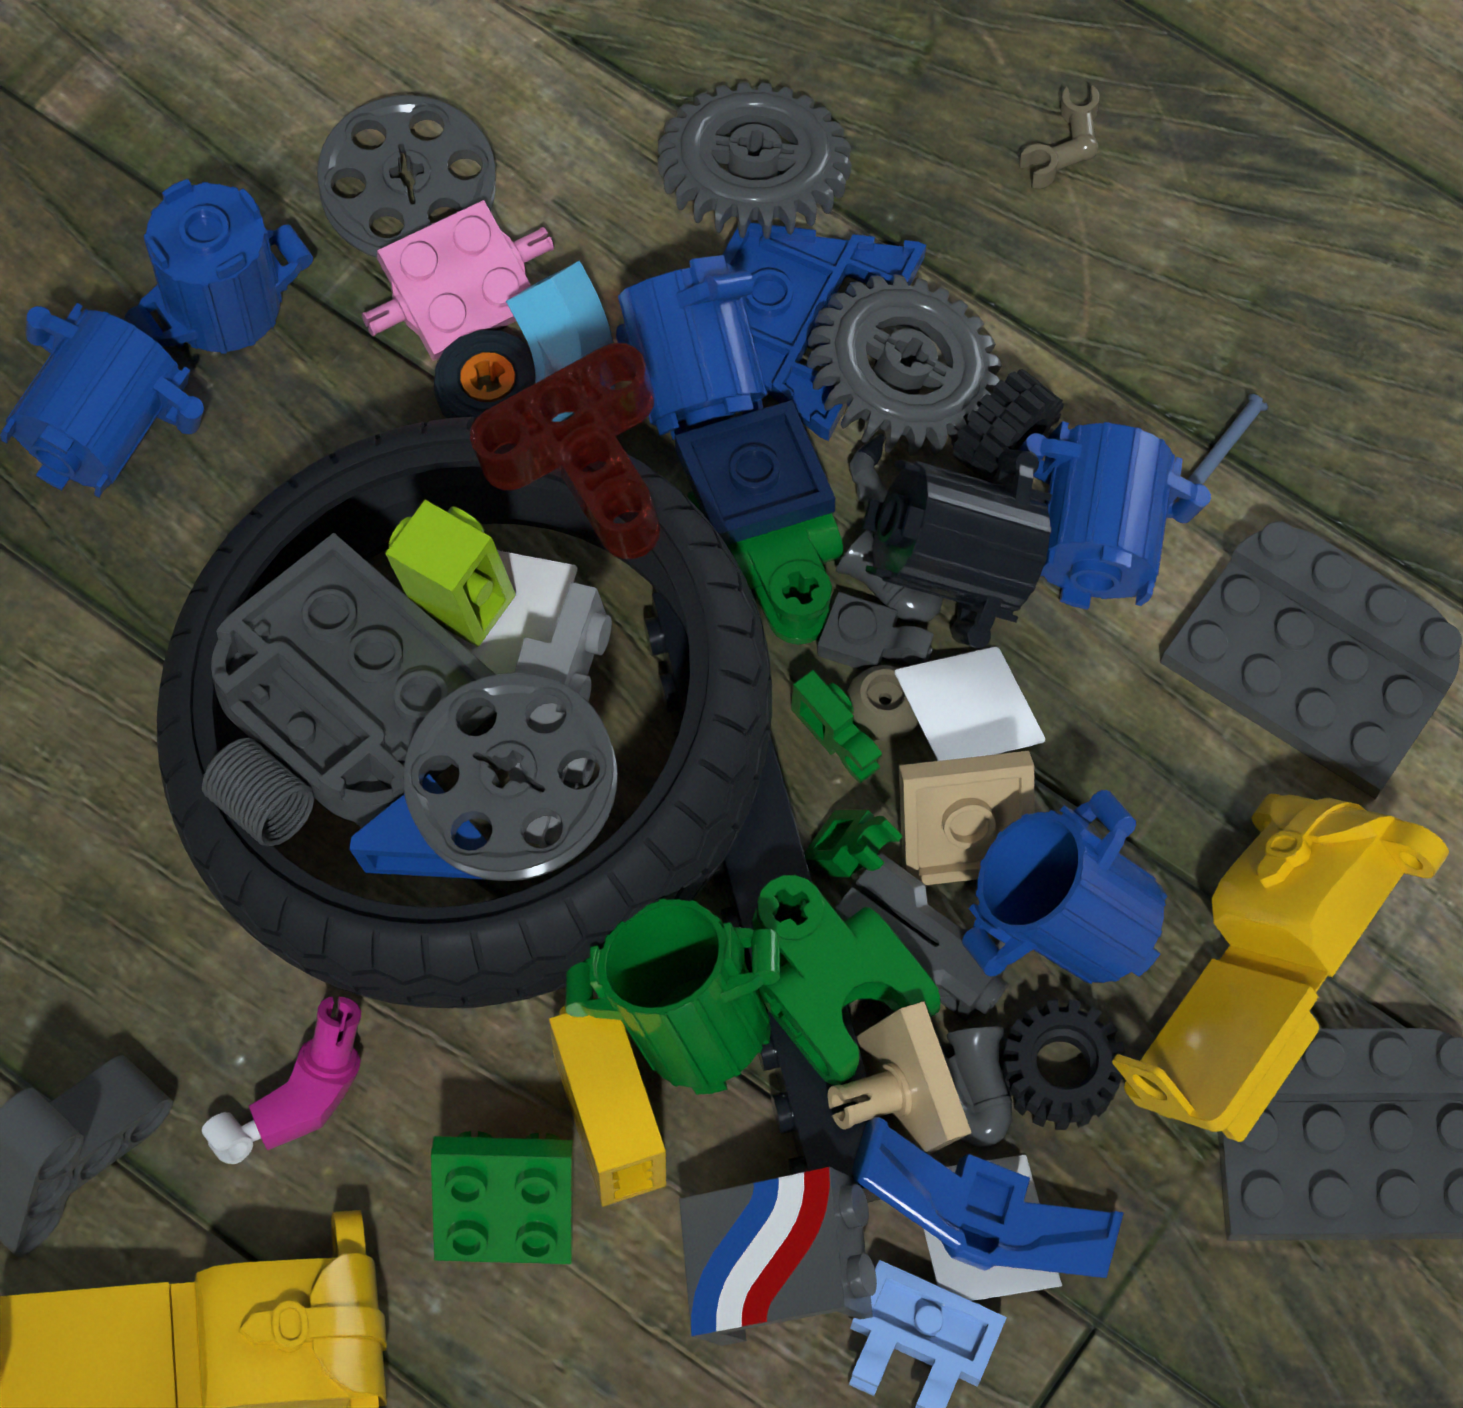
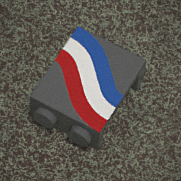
M831 1167L679 1199L692 1337L724 1346L747 1341L746 1329L832 1312H840L860 1320L873 1317L871 1296L876 1292L877 1279L872 1260L866 1254L863 1226L867 1225L869 1219V1208L863 1189L853 1177Z

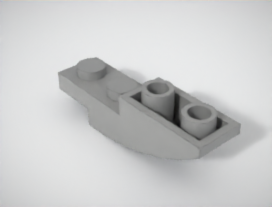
M571 582L551 642L548 643L524 637L514 673L534 674L553 679L573 689L587 702L589 701L591 678L587 675L594 654L602 655L609 642L612 626L611 616L606 614L597 588ZM543 704L531 713L529 727L538 733H551L564 723L566 710L557 704ZM587 758L573 760L567 764L562 772V783L572 789H577L579 784L587 785L593 774L595 761ZM517 763L515 768L509 771V780L520 784L525 782L532 788L523 775L520 763ZM552 816L537 818L528 825L525 831V841L528 845L535 848L552 846L559 840L563 824Z

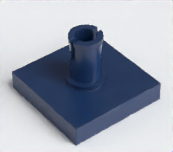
M792 400L674 435L675 450L699 508L726 545L835 512L836 498Z

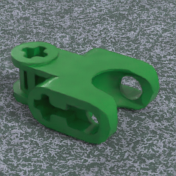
M693 491L688 492L687 498L700 510ZM832 513L727 545L746 578L750 590L753 589L770 629L776 637L786 643L797 645L811 643L821 637L830 615L829 604L832 594L830 577L827 575L823 564L839 559L844 554L841 535Z
M783 875L775 878L761 890L751 926L752 930L755 931L772 929L779 934L780 980L772 985H762L758 988V992L774 1019L825 1082L832 1085L844 1083L855 1075L859 1063V1047L849 1035L843 1023L842 1010L847 1004L859 999H874L884 1003L896 1012L901 1008L925 1002L930 1018L940 1011L941 1002L937 986L893 930L873 909L865 906L843 922L818 888L808 879L796 875ZM777 910L785 917L794 912L800 916L798 925L790 918L781 923L775 919Z

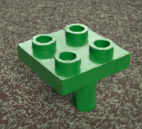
M471 1131L462 1132L457 1137L433 1136L431 1179L434 1261L571 1264L573 1249V1140H561L558 1136L546 1133L545 1139H539V1133H532L524 1139L493 1138L490 1134L478 1131L477 1137H471Z

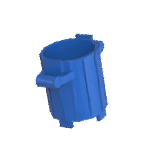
M189 179L173 184L162 192L164 200L156 209L152 210L146 234H144V241L157 285L141 299L137 306L128 310L125 314L126 322L135 325L158 342L161 347L176 345L180 349L187 342L195 349L199 348L210 352L226 354L229 351L255 345L256 341L262 338L276 324L275 320L279 313L280 302H282L281 291L283 292L288 289L287 286L298 276L299 272L311 265L314 257L291 225H283L276 230H266L259 206L244 188L238 191V188L233 186L228 187L208 182L191 185ZM275 244L289 264L282 267L272 253L271 246ZM157 309L160 322L166 330L165 332H162L150 312Z
M724 255L691 259L689 261L690 268L679 269L648 278L627 287L618 295L624 324H619L617 327L616 339L620 347H631L650 424L657 426L659 436L670 432L672 440H675L674 435L731 419L736 416V412H742L744 415L764 409L761 399L767 396L742 299L743 296L752 293L754 288L753 278L750 272L746 270L736 272L732 265L725 263Z
M79 303L74 306L65 320L51 315L50 311L45 307L35 306L27 313L26 338L31 344L43 347L51 355L7 417V424L0 436L1 440L6 444L13 436L29 454L43 464L36 474L37 477L61 491L69 480H73L83 486L95 488L94 495L99 498L103 491L110 484L114 483L156 418L175 425L184 434H193L199 429L204 410L203 403L197 397L188 396L183 392L188 384L190 369L184 366L182 371L179 370L178 364L158 342L135 325L108 312L88 309L81 312L80 310L83 306Z
M1062 421L1048 439L1041 434H1031L1017 450L1031 451L1038 457L1039 467L1033 474V477L1049 484L1048 494H1052L1051 501L1046 500L1051 533L1046 563L1040 576H1044L1050 584L1052 583L1062 588L1060 602L1087 610L1090 606L1091 597L1101 599L1136 597L1135 605L1138 606L1148 602L1153 595V588L1159 574L1166 519L1174 518L1179 523L1190 522L1210 502L1211 493L1209 489L1202 484H1193L1191 481L1180 477L1183 459L1179 457L1175 459V454L1172 453L1163 439H1159L1138 427L1104 422L1077 425L1075 428L1068 429L1069 423Z
M1101 790L1097 792L1089 802L1082 804L1073 811L1064 805L1059 810L1063 813L1062 815L1052 810L1049 812L1024 814L1022 818L1011 823L1003 831H1000L989 847L984 859L980 862L981 867L976 890L979 905L977 906L973 903L969 908L976 917L973 928L967 931L962 939L963 946L987 976L999 975L1005 970L1007 965L1016 962L1032 950L1089 984H1092V982H1116L1130 972L1140 977L1154 964L1161 954L1154 946L1162 934L1164 906H1166L1165 899L1168 896L1162 886L1155 881L1156 878L1152 874L1119 853L1124 845L1125 838L1135 830L1136 820L1110 791ZM1096 817L1110 831L1104 838L1091 824ZM988 933L1005 943V945L999 949Z

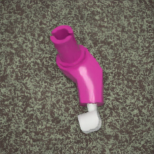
M339 996L335 1017H331L334 1005L333 998L328 997L321 1001L317 1009V1022L313 1039L308 1040L302 1045L289 1081L249 1105L254 1120L241 1126L231 1113L223 1112L215 1115L203 1125L202 1134L219 1160L227 1164H237L249 1155L253 1148V1142L262 1139L266 1149L270 1150L324 1126L344 1099L360 1068L361 1059L353 1044L357 1026L361 1021V1009L353 1000Z

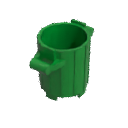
M659 899L658 902L648 904L626 922L621 921L611 934L605 938L603 949H599L598 946L590 947V958L575 964L566 971L565 1010L574 1017L590 1015L594 1018L621 1020L651 1069L655 1070L662 1078L668 1080L673 1086L692 1088L696 1095L713 1094L727 1090L726 1081L734 1076H739L756 1055L761 1053L762 1045L769 1044L770 1018L758 988L762 985L775 984L780 980L779 934L772 929L755 931L750 928L733 927L731 922L722 924L717 915L714 916L708 909L693 900ZM752 947L751 973H749L745 966L744 948ZM593 989L600 999L593 1000Z

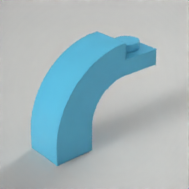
M579 260L536 282L506 301L530 347L536 377L534 392L528 404L508 418L551 424L584 434L594 429L609 410L616 383V362L611 331L604 309L592 282Z

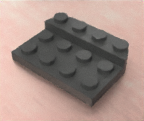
M1277 521L1269 523L1262 531L1252 534L1237 546L1230 562L1166 649L1160 663L1376 800L1452 685L1459 668V649L1462 644V637L1459 630L1448 623L1442 614L1428 603L1315 534L1293 528L1285 522Z
M335 533L331 534L226 617L216 630L218 641L211 660V671L217 698L226 716L248 737L257 740L259 744L265 747V750L269 751L279 762L288 767L293 774H296L298 778L307 783L313 790L314 798L325 808L337 816L356 822L361 828L404 795L403 771L406 754L413 735L426 715L436 704L456 689L472 681L496 675ZM487 706L471 708L460 720V730L469 736L483 735L493 728L497 713ZM436 764L427 771L424 778L430 774L435 779L452 764Z
M1425 1028L1319 1029L1245 1140L1237 1142L1227 1138L1222 1131L1218 1132L1226 1241L1463 1239V1038Z

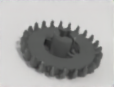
M743 82L738 83L737 91H731L724 85L715 87L714 97L707 93H701L694 97V105L689 103L683 104L677 109V117L671 118L665 123V135L658 141V172L660 176L664 177V189L667 194H672L676 187H678L676 205L679 210H683L688 201L695 200L693 215L696 223L702 221L705 213L714 210L717 233L723 230L724 223L732 216L737 218L740 238L743 239L751 221L758 220L762 227L764 238L768 239L771 235L774 218H779L785 224L787 233L791 235L795 229L796 212L805 216L809 226H813L816 221V203L821 204L824 213H831L834 196L837 199L843 197L846 181L851 174L852 165L849 160L851 146L843 138L844 128L839 123L831 121L832 113L824 107L813 109L814 99L809 96L803 95L795 99L793 98V89L783 87L777 93L772 91V86L769 83H761L757 90H753L749 83ZM733 132L731 137L725 136L726 134ZM779 135L787 139L791 144L782 143ZM718 163L728 164V172L721 168ZM780 171H786L784 174L779 175Z
M894 274L889 285L881 276H870L866 286L861 282H851L845 293L833 294L827 308L818 312L815 319L816 328L812 330L808 338V346L815 349L808 358L807 366L810 369L818 365L824 368L817 373L813 381V389L819 390L823 386H834V389L825 401L824 409L830 410L835 405L846 403L849 408L841 421V427L844 429L852 422L860 418L864 419L863 443L869 441L879 429L885 430L886 452H890L895 447L900 436L903 435L906 436L909 443V455L914 456L920 450L926 436L931 442V452L936 455L946 444L947 434L951 437L952 446L959 439L957 435L960 429L968 425L969 421L967 418L972 410H978L982 405L980 400L986 394L991 395L994 386L1000 381L996 374L1002 367L1001 361L997 356L990 354L996 345L994 339L989 335H979L984 322L980 317L967 318L964 315L968 308L964 301L958 300L953 304L948 301V290L940 287L932 293L928 290L927 281L920 278L917 279L914 286H908L903 275ZM888 326H906L911 328L898 330L891 335L881 330ZM932 341L937 344L944 355L946 365L937 361V350ZM867 355L877 359L872 368L869 365ZM923 385L934 390L926 395H918Z

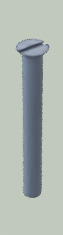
M1255 394L1248 395L1249 402L1187 480L1193 484L1203 485L1260 411L1268 410L1267 403L1262 402L1263 399Z

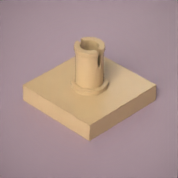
M1029 751L899 765L901 834L903 835L901 838L902 868L925 885L978 879L981 867L980 862L984 859L989 847L997 838L996 835L1011 823L1022 818V815L1035 813L1034 763Z
M925 1002L901 1008L856 1036L867 1077L843 1085H834L828 1090L830 1109L853 1101L857 1103L844 1108L845 1111L832 1115L834 1121L841 1129H848L855 1124L874 1117H880L888 1122L887 1126L928 1155L972 1133Z

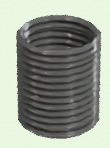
M250 737L238 739L226 745L214 756L203 775L202 791L205 797H208L229 818L237 822L260 845L266 847L279 845L290 839L301 829L313 809L314 793L312 788L303 782L301 778H298L296 774H293L282 762H279L274 755L265 750V747L259 744L257 740Z

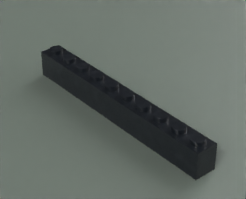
M657 592L652 594L653 617L643 619L644 630L651 656L662 654L667 674L658 675L666 712L677 710L680 722L682 723L690 678L688 636L669 604ZM678 731V732H674V741H675V742H676V739H677V737H678L679 731ZM771 735L764 769L749 814L733 846L711 877L713 886L725 885L730 907L721 909L723 924L731 922L733 927L752 929L751 922L761 890L771 880L783 875H796L808 879L812 883ZM777 910L775 917L777 921L781 923L790 918L798 925L800 919L798 914L794 912L785 917ZM752 947L744 948L745 962L749 973H751ZM846 1005L842 1010L843 1023L849 1035L858 1046ZM766 1007V1012L770 1018L769 1044L762 1045L763 1049L761 1053H758L763 1071L775 1069L781 1092L771 1095L775 1120L781 1135L792 1132L798 1157L788 1159L790 1175L831 1167L853 1177L852 1167L864 1128L869 1120L855 1124L848 1129H841L836 1124L832 1115L845 1111L844 1108L857 1103L853 1101L831 1109L829 1108L828 1090L834 1085L825 1082ZM860 1050L859 1063L855 1075L840 1085L867 1077ZM860 1185L865 1193L867 1203L881 1200L878 1196Z

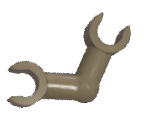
M1093 85L1091 86L1089 104L1085 106H1077L1070 101V93L1067 86L1063 91L1060 112L1065 121L1071 124L1072 140L1053 148L1045 144H1033L1025 148L1021 153L1020 168H1025L1035 163L1046 166L1034 172L1032 188L1040 189L1047 187L1055 180L1058 170L1096 156L1099 146L1095 137L1094 119L1097 116L1100 95Z

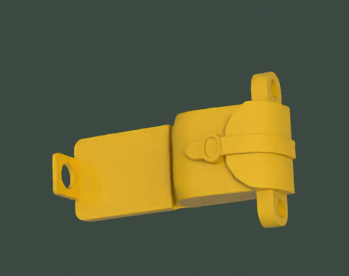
M1267 794L1252 815V822L1261 833L1221 878L1212 897L1213 923L1229 943V947L1220 960L1211 959L1140 1061L1117 1054L1112 1060V1064L1125 1078L1124 1090L1134 1104L1156 1112L1161 1116L1173 1118L1212 1132L1222 1131L1227 1138L1234 1141H1244L1318 1033L1319 1024L1311 1014L1310 1009L1319 998L1316 992L1327 976H1334L1403 874L1427 879L1432 878L1449 855L1448 847L1443 840L1429 829L1415 823L1402 821L1390 815L1367 811L1359 804L1332 798L1314 800L1295 795Z
M361 1210L332 1212L331 1237L333 1258L258 1261L217 1265L197 1272L195 1282L169 1284V1282L0 1296V1408H379L380 1406H386L387 1398L382 1352L386 1351L387 1348L385 1316L379 1310L375 1261L366 1255Z

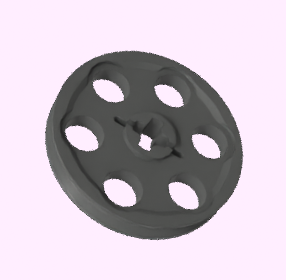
M400 95L381 98L362 105L350 112L333 128L323 144L319 155L317 170L320 200L327 219L335 231L347 243L377 258V250L432 225L429 216L438 208L450 207L459 212L484 200L491 212L496 192L495 162L486 137L467 115L453 106L436 99L414 95ZM423 120L435 121L443 128L441 135L430 141L420 140L414 137L410 131L416 123ZM374 129L384 135L385 141L376 149L365 150L356 146L353 138L362 130ZM400 153H404L407 171H411V175L415 179V184L413 185L414 204H410L407 186H403L400 178V172H402ZM471 159L476 161L482 170L475 178L460 180L449 172V168L457 160ZM345 177L357 178L365 185L364 191L354 198L339 197L333 192L332 188L339 179ZM385 216L394 217L404 225L400 234L392 238H380L374 235L370 227L375 220Z
M505 673L472 681L447 695L436 704L417 728L408 747L403 771L404 794L409 812L421 835L432 850L445 862L462 872L495 881H516L538 877L564 866L577 857L591 844L607 821L614 804L618 780L615 752L607 730L594 708L581 695L568 686L547 677L527 673ZM543 704H557L566 710L564 723L551 733H538L529 727L531 713ZM487 706L497 713L493 728L483 735L469 736L460 730V720L471 708ZM587 758L598 763L600 767L599 775L595 782L587 788L572 789L562 783V772L567 764L573 760ZM448 763L459 768L458 782L448 792L433 794L423 789L424 775L436 764ZM517 763H520L523 775L532 788L525 782L520 784L516 781H509L502 789L496 773L490 768L489 764L498 771L500 769L511 771ZM542 816H552L560 820L563 824L562 834L559 840L552 846L535 848L526 843L525 831L532 821ZM479 818L488 821L492 825L490 840L483 847L467 851L455 845V834L464 822Z

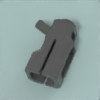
M881 853L878 855L884 861L881 868L875 871L865 870L856 882V885L862 890L859 892L851 887L835 907V912L844 922L865 906L873 909L888 924L930 976L939 990L940 1002L965 1021L976 1010L986 1016L999 1001L1009 985L1008 982L1001 978L1003 972L996 976H987L962 944L963 936L969 929H961L928 905L925 884ZM988 933L999 949L1005 945V943Z

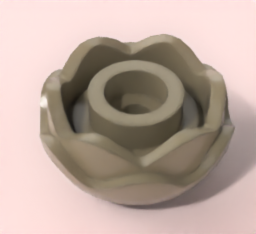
M877 665L862 671L852 680L846 693L854 708L853 724L872 740L890 741L906 737L918 724V720L895 675V670L899 668L894 666ZM882 697H887L890 699L891 702L887 705H883L880 703L879 699Z

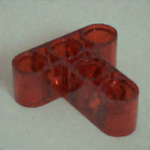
M612 343L603 346L489 408L474 421L471 426L470 441L485 478L493 486L502 490H515L557 469L604 547L612 555L622 559H635L646 555L655 547L659 540L660 525L648 487L615 437L643 421L649 416L654 407L655 395L643 355L635 347L625 343ZM632 381L625 388L619 390L609 389L617 382ZM564 412L575 413L567 420L561 422L552 421L558 414ZM508 443L517 444L509 452L494 454L495 450L502 445ZM596 461L607 462L600 470L594 472L582 471L590 463ZM628 511L639 513L630 522L624 524L613 522L622 513Z

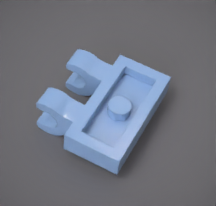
M879 1260L875 1269L877 1279L876 1292L871 1296L873 1317L861 1320L853 1318L850 1329L867 1336L868 1339L853 1370L849 1385L874 1396L892 1353L896 1349L932 1366L915 1408H946L958 1378L978 1387L1007 1317Z

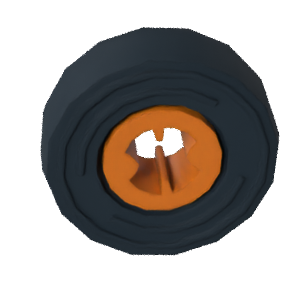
M479 330L455 340L443 351L435 367L434 393L444 417L508 418L526 406L533 395L536 378L531 350L520 338L502 331ZM490 375V381L493 382L495 377H499V388L487 392V387L484 385L480 391L478 390V379Z

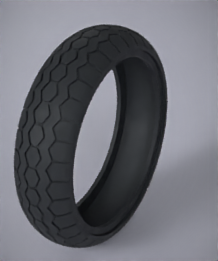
M459 417L401 426L351 443L310 464L292 476L291 479L268 494L231 530L201 571L178 616L163 664L157 707V748L164 793L181 842L211 893L251 936L292 966L339 989L393 1004L423 1008H476L526 1000L566 987V971L575 964L590 958V947L598 946L599 949H603L605 938L611 934L621 921L626 922L648 904L658 902L659 899L691 901L714 875L736 841L749 814L764 769L772 718L770 657L756 602L733 554L703 513L682 492L646 464L598 439L551 424L505 417ZM424 500L429 501L446 512L450 507H457L470 514L480 524H516L550 529L580 538L606 550L639 573L669 604L687 633L690 660L686 708L680 731L669 759L649 794L632 816L606 842L575 865L555 877L526 890L485 902L463 906L430 908L400 906L365 899L339 890L309 875L285 858L274 846L266 847L260 845L237 822H234L214 802L205 797L202 791L203 775L214 756L233 741L249 738L226 716L217 698L211 671V660L218 641L216 630L233 611L333 533L366 561L389 549V541L397 525L406 517H412Z

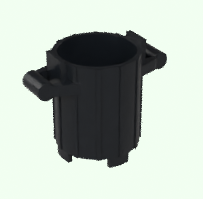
M1013 449L1003 451L998 460L999 469L993 483L919 461L911 463L898 460L895 461L894 467L902 470L892 485H890L884 502L869 499L862 528L875 531L873 544L875 567L867 565L865 571L882 578L884 582L959 602L957 621L952 626L951 634L952 638L960 644L975 648L985 647L990 642V629L995 618L1017 623L1018 616L1013 615V612L1020 610L1031 593L1034 592L1043 566L1046 563L1051 527L1048 505L1044 501H1051L1052 494L1032 489L1033 474L1039 467L1038 457L1031 451Z

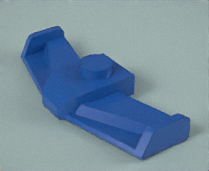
M874 1117L867 1122L852 1167V1175L855 1181L941 1240L945 1250L952 1259L984 1271L994 1266L1107 1278L1124 1212H1104L1024 1202L1030 1177L971 1154L959 1158L954 1173L887 1126L888 1122L882 1118Z

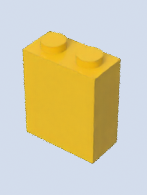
M565 1006L562 1007L559 1011L560 1015L549 1018L554 1060L601 1206L604 1207L666 1187V1150L624 1024L621 1020L594 1018L590 1015L574 1017L566 1012Z

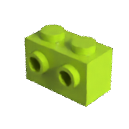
M424 500L412 517H406L397 525L391 535L389 549L385 554L406 596L441 627L479 647L515 598V591L491 536L483 533L482 525L470 514L457 507H450L446 512L429 501Z

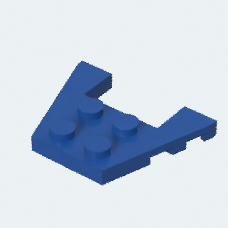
M750 223L747 233L742 239L739 236L737 227L722 255H724L725 263L732 265L736 272L746 270L750 272L753 278L754 288L752 293L743 296L742 299L766 392L779 403L792 400L802 423L817 436L829 441L847 404L835 405L832 409L825 410V401L834 389V386H823L819 390H814L813 381L818 371L799 364L808 348V338L812 330L816 328V316L820 310L827 308L831 296L838 292L844 278L847 276L867 284L870 276H881L889 285L893 275L897 274L903 275L908 286H910L925 258L927 245L904 240V246L874 243L875 237L855 234L852 235L850 240L816 237V230L795 228L793 234L789 235L785 226L772 225L771 235L768 239H765L759 223Z

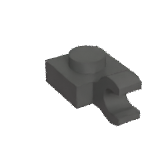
M838 592L817 645L818 656L863 671L870 667L881 665L883 659L903 667L929 662L933 652V648L930 645L934 634L914 626L895 628L897 624V610Z

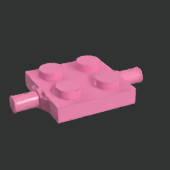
M482 200L377 250V260L391 283L392 300L372 310L363 312V321L366 327L369 326L368 331L373 337L404 321L410 329L419 335L432 361H435L441 357L443 351L461 336L479 330L497 331L516 322L506 301L531 286L525 275L524 263L548 251H553L554 246L551 237H547V230L541 227L527 236L514 242L511 241L510 237L500 230L487 204Z

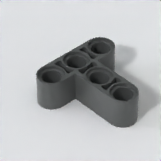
M120 1055L111 1059L50 1103L31 1087L15 1094L0 1108V1241L15 1256L22 1257L35 1250L59 1224L67 1197L149 1137L169 1115L173 1107V1100L126 1056Z

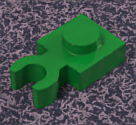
M814 670L793 684L791 710L828 753L832 755L836 752L847 771L859 783H862L878 771L880 765L876 760L882 757V752L869 736L859 731L853 724L854 708L844 691L835 683L826 685Z
M834 810L808 846L804 855L808 869L816 876L850 877L851 874L859 871L862 867L868 871L880 869L884 861L876 855L879 849L888 842H899L903 835L884 816L875 817L869 810Z

